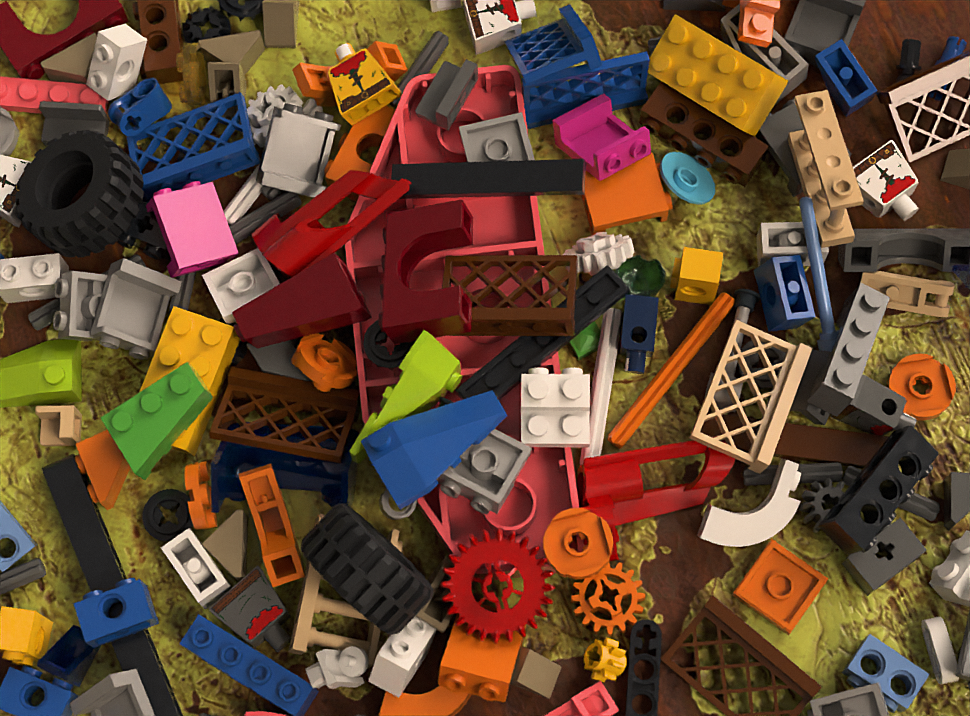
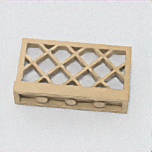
M736 320L731 328L689 438L749 464L748 469L756 473H762L771 463L812 347L803 343L795 346ZM738 332L751 337L755 348L741 353L736 342ZM771 347L786 352L783 361L773 366L765 352L766 349ZM731 350H733L734 355L729 357ZM758 353L765 369L751 374L744 357ZM737 360L744 376L730 381L725 371V366ZM779 369L778 375L776 376L774 371ZM768 374L773 388L772 391L761 395L754 378ZM720 379H722L724 384L718 386ZM747 381L754 398L740 403L733 386ZM726 389L733 405L719 410L713 397L716 392ZM769 398L767 404H765L764 399ZM757 402L762 418L760 421L750 424L742 407ZM709 407H710L711 410H712V413L707 415L708 410H709ZM736 410L743 427L729 432L722 415ZM713 418L716 419L722 435L714 438L700 432L703 423ZM758 427L756 434H754L753 428ZM746 431L751 442L749 452L746 453L737 449L732 436Z

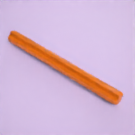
M722 292L609 433L608 441L613 446L621 449L734 307L735 299L732 296Z

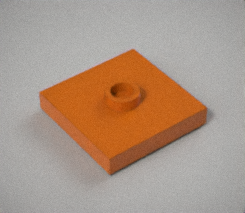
M771 539L732 595L789 635L828 578Z

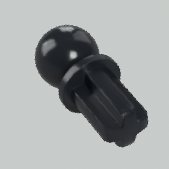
M903 40L900 65H896V69L902 70V74L896 78L894 83L914 75L915 71H921L922 67L919 66L921 42L919 40Z

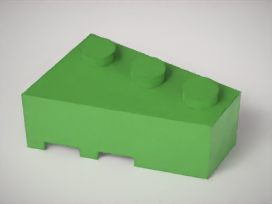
M186 362L102 416L101 420L134 474L146 480L152 473V468L163 455H166L171 450V445L184 430L189 428L213 399V396L198 372Z

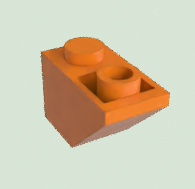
M107 429L76 443L79 455L75 456V460L81 473H87L91 484L87 485V489L95 504L99 502L106 510H109L115 505L130 470V465Z

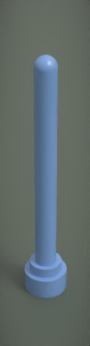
M805 196L800 199L799 205L822 333H819L820 339L817 340L819 351L831 352L839 330H835L813 201L810 197Z

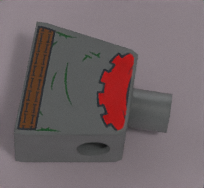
M863 374L854 399L837 417L830 414L831 418L869 434L882 436L909 425L915 427L917 421L916 418L903 412L907 402L905 397Z
M259 566L255 567L209 608L210 612L254 648L266 640L276 652H279L291 641L290 635L282 627L291 615Z

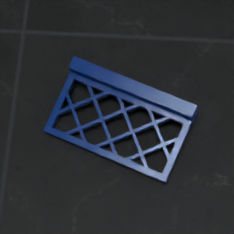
M570 4L559 8L562 19L505 41L507 49L526 84L585 61L590 70L603 66L592 34Z
M648 52L601 61L603 66L590 70L587 64L566 68L527 84L522 78L527 129L553 124V119L603 93L611 99L612 111L645 104L648 100L646 92L650 60Z
M241 92L152 124L136 136L126 135L130 158L140 168L141 175L148 161L157 164L153 171L142 175L144 188H141L144 191L143 201L147 203L151 200L153 194L159 190L171 188L173 192L181 190L184 185L195 181H200L202 185L260 164V156L254 146L245 98ZM238 106V111L232 120L222 117L228 108ZM203 117L210 118L202 131L194 128L198 119ZM218 122L227 125L220 138L210 135ZM175 127L181 128L174 141L165 138L170 129ZM235 129L243 132V139L232 143L227 142ZM192 133L198 136L192 147L189 149L182 146L181 144L188 134ZM148 137L152 138L153 140L145 152L138 149L137 141ZM206 140L215 143L212 150L201 154L198 153ZM160 143L169 146L162 159L152 156ZM177 150L186 154L182 161L174 164L169 163Z

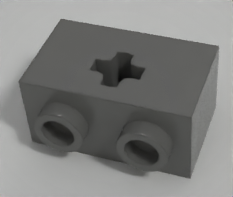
M901 518L881 528L876 534V543L868 551L848 554V557L842 563L867 596L927 551ZM885 549L888 555L878 559L875 554Z

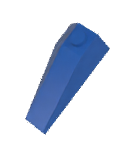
M493 390L391 422L360 441L386 488L401 510L431 492L439 484L437 478L448 467L455 468L462 461L460 456L472 444L481 443L508 415Z

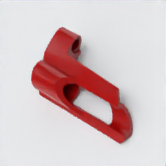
M350 170L284 222L278 218L280 215L275 213L251 234L262 255L286 279H289L338 251L407 193L412 183L408 179L402 178L397 181L369 172ZM350 193L376 199L346 225L325 228L318 221Z
M694 440L584 458L583 465H580L576 475L579 508L590 510L591 513L596 514L607 522L613 536V549L609 562L619 560L616 542H619V535L615 526L703 504L710 488L723 481L736 459ZM705 453L703 468L693 482L643 490L640 464ZM586 539L584 540V546L588 545Z

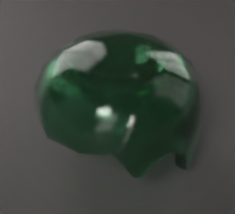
M639 254L626 259L625 262H621V266L614 270L630 288L627 295L655 297L666 282V271L660 261L657 259L647 261L642 259Z

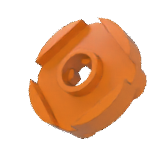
M316 333L302 337L291 361L295 367L299 368L308 378L313 380V385L318 390L329 392L331 388L342 389L353 383L358 374L356 370L357 361L356 355L349 347L337 339H333L332 343L322 340L323 334Z
M912 354L904 357L892 369L887 381V388L906 398L907 402L903 412L922 421L940 416L949 407L956 392L955 378L950 368L944 363L942 365L939 361L934 360V357L928 354ZM916 380H921L922 384L929 385V389L925 391L924 395L919 394L918 391L913 389Z
M207 461L185 466V488L189 490L190 496L188 508L192 524L197 530L217 527L216 512L214 508H211V506L217 505L215 486H208L207 481H210V469Z
M570 508L558 513L547 526L543 537V551L549 565L560 576L572 579H586L599 573L608 564L613 549V536L607 522L584 508ZM579 535L581 540H587L588 545L583 546L582 552H576L575 549L569 548L568 544L573 541L572 536Z

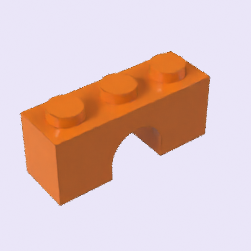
M384 106L354 124L349 133L345 132L342 135L338 145L339 152L335 159L328 161L324 170L328 187L350 170L370 172L372 164L363 161L360 155L367 148L381 146L395 109ZM350 193L347 198L357 202L359 195Z

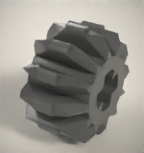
M830 478L824 480L823 486L814 481L811 484L812 491L805 490L803 492L802 498L806 502L800 504L799 510L809 513L803 519L804 524H809L812 521L816 523L813 527L814 533L820 531L821 528L818 525L831 510L827 509L825 511L822 508L823 504L835 505L844 494L841 491L844 487L843 481H839L836 487L832 486Z

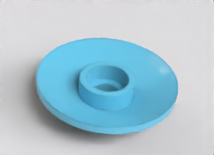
M670 152L662 158L660 162L661 176L665 184L675 195L697 205L706 204L714 197V180L709 171L699 164L695 158L681 152Z

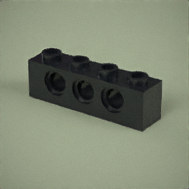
M912 425L893 431L818 526L846 555L859 551L863 553L868 551L876 543V534L880 529L886 527L895 519L896 513L894 511L897 507L910 499L914 494L915 489L913 487L918 480L925 478L932 471V462L939 453ZM898 463H899V465L901 466L902 473H901V471L899 470ZM880 487L883 491V496L880 493ZM860 511H862L864 514V521L861 518Z

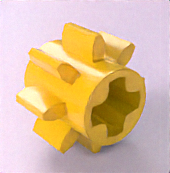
M607 637L604 642L595 639L594 643L587 647L584 653V668L592 671V679L605 682L606 679L615 681L616 677L623 673L626 667V651L618 648V641Z

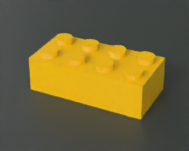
M676 14L649 58V74L754 137L789 82Z
M175 306L172 308L139 393L186 362L198 372L212 394L213 399L189 428L184 430L171 445V449L195 457L240 338L236 334L234 326Z

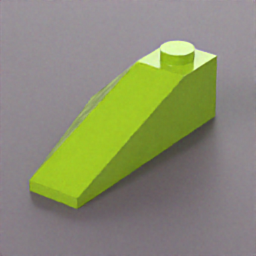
M423 330L399 366L402 372L397 385L388 386L383 393L380 414L374 412L369 417L349 451L352 460L357 464L368 457L360 440L391 422L428 411L448 391L454 392L461 382L463 375L460 374V361L427 331Z
M70 339L49 340L0 359V408L82 402L81 341Z

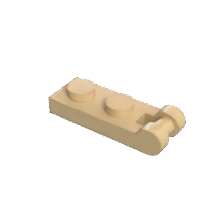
M882 271L862 272L860 283L890 297L886 308L937 317H948L950 305H948L949 296L953 295L955 284L950 281H935ZM926 294H936L935 301H925Z

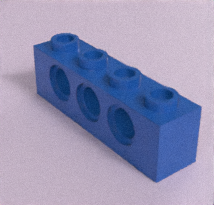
M199 614L179 643L192 654L291 716H304L319 692L307 681Z

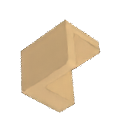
M74 405L35 407V414L41 419L40 444L42 446H76V443L81 442L82 414Z

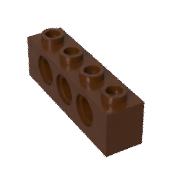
M137 0V2H133L135 20L140 22V29L135 31L147 39L140 67L141 74L147 75L148 78L156 79L159 84L188 80L178 0ZM156 20H162L158 24H152ZM165 46V49L162 51H155L157 48Z
M662 81L640 112L639 123L642 127L645 126L649 129L650 134H658L668 140L674 149L691 154L702 166L714 168L722 173V176L732 184H740L746 187L765 160L769 145L740 130ZM676 117L679 118L682 122L674 124L671 123L668 119ZM702 133L708 136V139L700 140L694 135ZM728 149L733 151L735 155L726 156L721 151Z

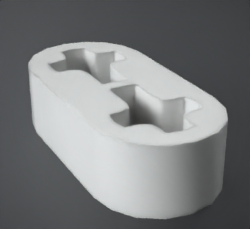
M940 616L922 620V633L937 682L939 684H946L958 681L959 677L955 676L957 661L944 620Z

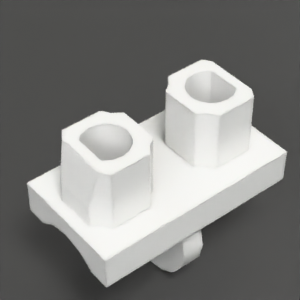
M351 646L343 651L323 649L316 653L319 662L306 668L313 688H320L324 685H327L329 689L337 687L356 688L364 684L361 675L365 673L369 661L368 655L360 647Z

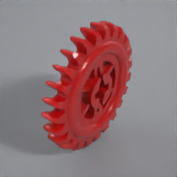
M498 528L495 537L491 539L488 531L484 529L481 542L473 535H469L471 547L468 548L458 543L457 547L462 555L460 557L453 554L448 555V558L455 566L454 568L444 567L442 569L444 573L451 577V580L440 583L441 587L450 589V593L444 595L441 600L453 601V605L446 613L448 615L460 614L455 622V626L458 627L467 622L469 624L466 631L467 636H470L478 629L480 642H483L487 634L491 633L494 644H498L500 635L504 633L508 642L512 643L513 631L515 630L525 638L526 631L524 625L527 624L537 629L538 625L534 616L547 617L546 612L540 607L541 604H553L552 599L545 596L544 592L554 590L555 586L545 583L544 580L552 576L554 572L541 569L548 562V559L546 557L535 558L540 550L539 545L529 550L526 548L529 540L528 536H525L519 543L515 542L516 532L514 530L511 531L507 539H504L501 528ZM498 560L511 563L514 568L509 573L500 570ZM486 563L488 574L484 579L474 577L478 568ZM492 563H494L496 577L499 578L500 582H507L508 587L503 588V595H501L504 608H501L499 596L496 595V592L493 590L489 591L487 587L493 582ZM517 569L523 579V591L513 589L511 575ZM472 580L481 583L484 597L478 602L472 592ZM511 593L521 595L520 600L509 609L507 599L511 596ZM488 599L496 604L497 611L493 612L485 609L481 604Z

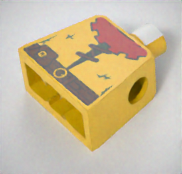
M343 44L335 50L339 63L329 69L328 76L339 112L350 125L353 126L402 96L401 90L367 49L355 52L351 44Z

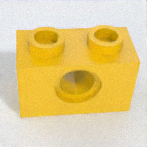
M684 247L682 257H675L670 288L676 289L674 300L712 305L719 286L723 252Z
M2 606L0 611V652L3 653L2 658L11 660L13 664L33 667L34 661L45 663L53 622L37 611Z

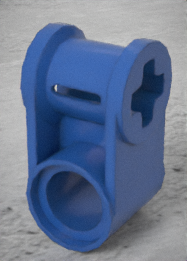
M147 78L139 82L121 98L115 100L108 109V116L115 125H118L123 134L136 136L156 120L167 115L172 108V103L158 81L154 78ZM119 107H122L125 111L122 113Z

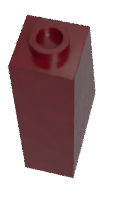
M335 253L232 312L237 322L234 325V329L242 342H249L257 349L363 322L372 318L346 263Z

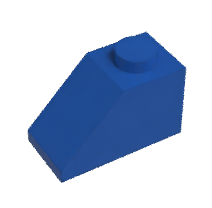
M842 39L815 55L814 58L827 90L845 117L873 100L878 90Z

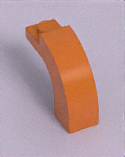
M722 0V5L735 8L740 3L737 41L765 48L772 43L774 14L780 9V0Z
M375 41L367 48L393 82L408 71L396 44ZM299 63L292 71L302 95L313 97L317 106H337L328 76V71L333 66Z
M272 464L239 473V479L258 533L262 559L272 587L306 577L294 528Z
M440 685L424 694L415 695L402 692L400 697L386 691L379 716H455L466 705L472 694L462 691L454 692Z

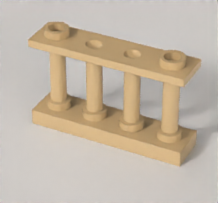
M828 90L797 95L794 100L804 130L789 132L787 140L804 195L810 197L813 201L820 246L825 248L851 243L854 241L855 234L846 208L863 205L864 200Z
M325 514L318 515V517L315 519L314 526L325 516ZM393 529L387 535V539L401 552L403 542L398 541L399 530ZM307 560L305 568L306 577H303L288 652L302 655L306 652L307 647L312 648L313 645L342 651L347 647L354 646L360 647L368 655L369 662L367 668L374 666L377 654L384 644L383 641L379 640L381 629L374 623L370 622L367 641L316 631V627L311 626L313 614H319L320 611L363 620L367 619L354 609L349 602L325 598L323 593H318L320 580L324 579Z

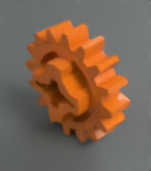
M608 561V564L596 575L581 579L583 583L574 582L573 589L579 592V594L571 596V603L579 604V607L574 610V615H584L583 627L592 623L594 625V634L597 635L601 628H606L607 636H611L613 628L617 627L623 634L626 631V622L633 626L637 623L633 613H643L644 608L637 604V602L644 601L646 595L637 592L643 583L641 580L634 582L631 580L634 575L633 569L624 573L622 572L621 562L614 569L610 568ZM607 577L619 579L622 583L616 584L608 581ZM593 582L596 590L595 594L589 597L588 600H585L586 590ZM602 589L607 591L609 596L615 594L614 608L607 601H600L603 595ZM631 596V605L623 615L620 606L621 602ZM597 612L605 614L609 617V620L600 619L593 614Z

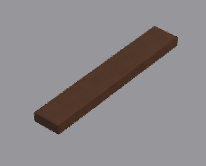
M722 415L729 432L743 427L739 416ZM715 418L703 423L701 433L710 437L722 435ZM748 418L750 424L761 420ZM785 423L773 457L818 463L838 462L841 466H854L864 469L889 436ZM758 427L753 428L754 434H756ZM746 431L732 436L737 449L748 453L751 442Z

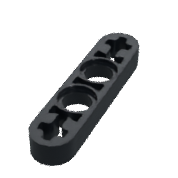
M640 620L631 630L625 716H657L662 633L659 625L652 620ZM643 627L649 628L650 634L656 637V639H650L648 644V652L655 651V657L649 654L634 655V649L642 650V638L636 637V633H641ZM639 661L649 662L654 669L653 676L647 680L639 679L634 673L636 663ZM643 695L650 699L652 708L649 713L640 715L633 710L632 700L636 696Z

